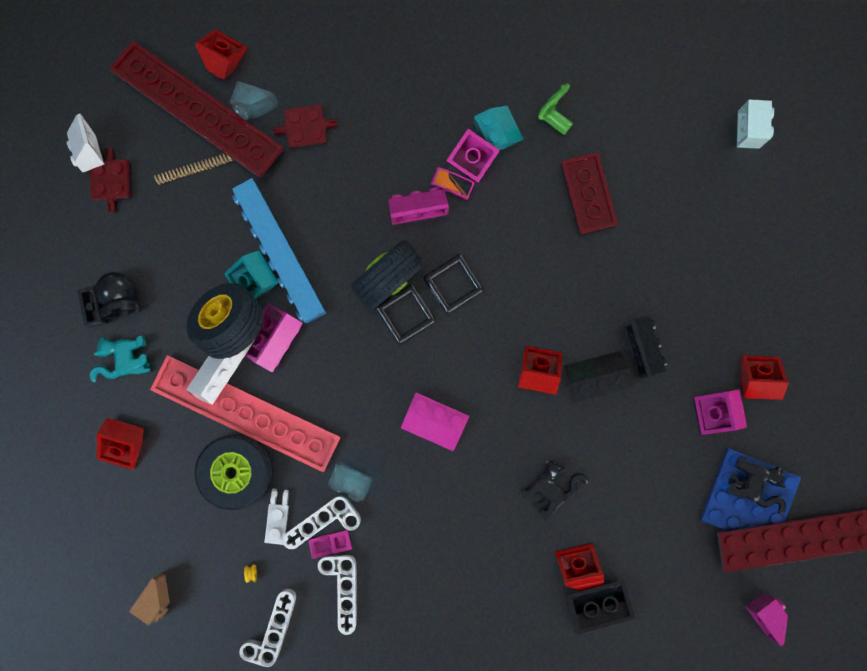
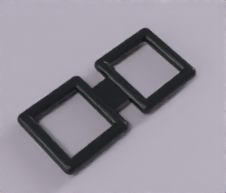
M461 254L456 255L426 274L424 281L429 288L421 294L411 284L375 308L397 344L406 342L434 324L436 319L430 310L438 305H441L444 312L449 314L483 293V286ZM459 263L475 289L449 305L433 279ZM411 294L426 320L400 335L385 309Z

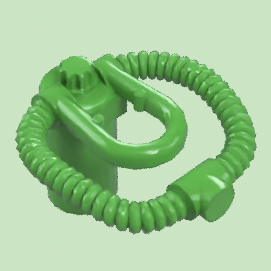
M568 83L561 85L559 90L544 104L538 115L539 120L546 121L563 135L569 131L573 122L555 110V106L558 103L557 101L568 91L570 87Z

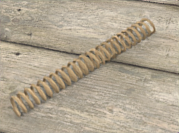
M223 153L224 161L222 159V156L219 154L220 161L217 156H215L216 161L214 157H212L213 164L210 158H208L209 164L205 159L206 167L204 165L203 160H201L202 167L199 161L197 162L198 167L194 162L195 170L192 164H190L191 170L187 165L188 172L186 171L185 166H183L184 173L181 167H179L181 175L177 168V176L174 172V169H172L174 178L170 170L168 171L170 178L168 177L166 171V179L164 177V174L161 173L163 181L159 174V182L157 180L156 175H154L155 181L159 185H161V183H168V180L172 181V179L175 180L179 179V177H186V174L189 176L190 174L193 175V173H197V171H204V168L208 170V168H215V165L217 167L219 165L222 166V163L226 164V162H233V159L230 158V156L228 155L226 158L225 154Z

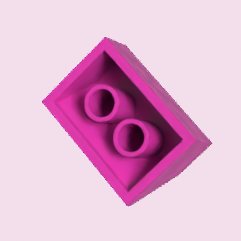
M439 187L431 188L429 192L425 193L414 191L408 196L397 194L391 196L392 199H388L393 225L448 215L449 211L445 190H440Z
M267 302L263 309L261 329L245 356L273 372L303 323Z
M415 393L401 428L454 451L469 416Z

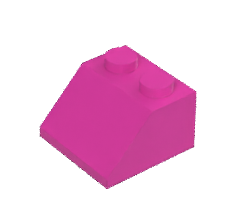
M467 129L446 161L479 183L500 150Z
M740 389L694 397L701 435L747 428Z
M763 593L745 607L768 639L779 646H783L788 615L784 611L786 607L780 599H775L774 596Z

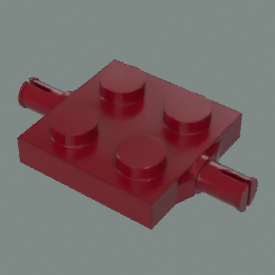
M322 105L284 109V126L273 127L274 135L285 133L288 137L289 148L327 143V127L338 126L337 118L325 120Z
M105 148L106 159L103 160L104 165L90 170L91 200L107 201V212L115 213V201L130 198L129 161L127 159H113V148Z

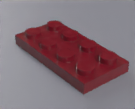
M596 152L561 161L580 235L617 226L618 223L599 153Z

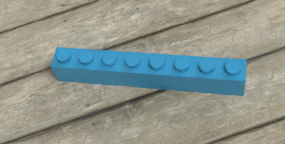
M251 178L232 188L234 195H232L233 200L237 206L241 205L244 210L241 214L246 222L250 221L252 225L250 231L254 238H259L262 243L259 247L264 255L267 254L270 261H268V264L273 272L277 271L279 275L277 280L280 286L287 289L288 294L286 297L291 305L295 304L297 308L295 314L299 321H304L308 324L326 314L324 307L255 181Z

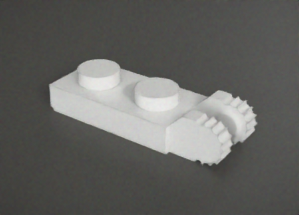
M273 488L268 508L264 543L284 545L283 537L286 534L289 512V490H284L281 505L276 504L278 492L277 489Z

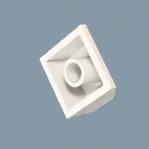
M81 114L76 115L67 131L69 139L67 146L72 152L70 158L75 167L78 166L82 172L104 165L95 133Z

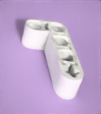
M343 495L337 496L287 532L283 537V544L288 549H295L337 518L345 529L355 530L360 525L361 517L347 497ZM343 500L345 502V509H337L335 506L336 501ZM326 511L329 514V520L322 521L320 519V512ZM354 516L357 520L356 525L350 526L347 524V517ZM311 523L314 528L313 532H306L304 524ZM300 532L301 536L295 542L290 543V536L293 537Z
M348 554L326 555L318 562V570L323 575H337L338 630L344 635H349L353 633L357 624L356 560L352 555ZM324 560L331 561V569L327 570L323 567L322 563ZM342 561H351L352 568H343ZM350 580L352 587L345 589L342 586V581ZM350 600L353 606L346 609L343 607L342 601ZM350 614L349 623L351 625L349 628H346V625L344 624L346 620V615Z
M287 588L280 592L276 599L263 642L254 639L247 640L241 646L239 652L243 660L264 667H270L275 663L279 656L297 596L294 590ZM285 595H289V602L286 604L284 608L282 606L284 605L285 599L282 597H284ZM276 614H283L285 622H279L276 619ZM270 633H277L279 640L273 641L270 638ZM246 646H252L254 654H248L245 649ZM264 652L272 653L273 659L267 660L264 657Z

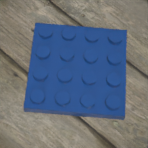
M727 448L700 520L726 531L785 522L802 477L783 470V484L786 485L785 488L772 486L766 481L762 498L764 500L771 496L783 498L786 502L784 513H778V504H773L768 508L760 507L747 498L736 497L726 492L730 486L728 484L729 478L733 475L740 482L745 480L746 474L734 466L739 457L745 458L748 464L761 465L767 469L775 467Z

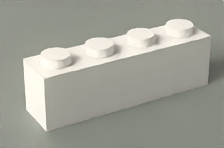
M253 342L245 350L230 358L216 359L208 356L186 390L199 400L213 405Z

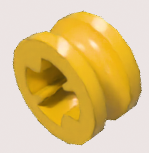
M255 564L251 567L248 565L244 567L246 583H249L251 580L257 582Z

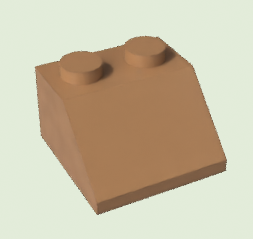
M160 573L150 580L129 611L147 625L153 622L157 623L169 610L166 608L170 600L164 573Z

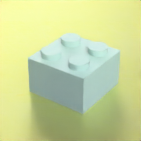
M748 100L738 110L737 147L759 149L773 137L774 127L771 126V119L774 117V108L772 107V101Z

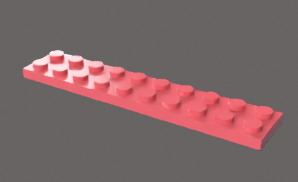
M169 355L166 356L150 389L151 391L321 472H325L340 441V436L228 383L213 405L199 400L186 390L199 370Z

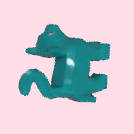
M138 336L136 340L121 339L114 342L106 337L100 338L97 352L94 355L102 358L114 354L115 370L109 371L104 366H95L90 371V380L96 382L98 373H101L107 379H115L129 374L151 372L150 363H147V354H142L139 358L135 359L133 352L138 348L146 346L145 336Z

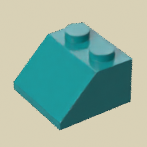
M508 106L491 108L474 116L473 123L480 137L500 151L523 140Z
M260 250L242 256L224 273L229 283L243 286L256 299L269 292L279 283Z

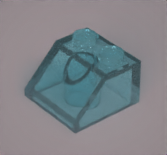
M239 81L236 83L230 100V104L237 115L246 120L248 118L256 119L279 106L273 92Z
M339 462L336 463L328 484L332 486L331 490L340 494L344 491L349 494L350 499L359 502L360 499L365 500L374 478Z

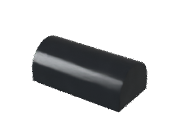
M95 286L77 290L85 327L90 328L106 324L105 319L100 317L99 309L102 308V305L95 296Z

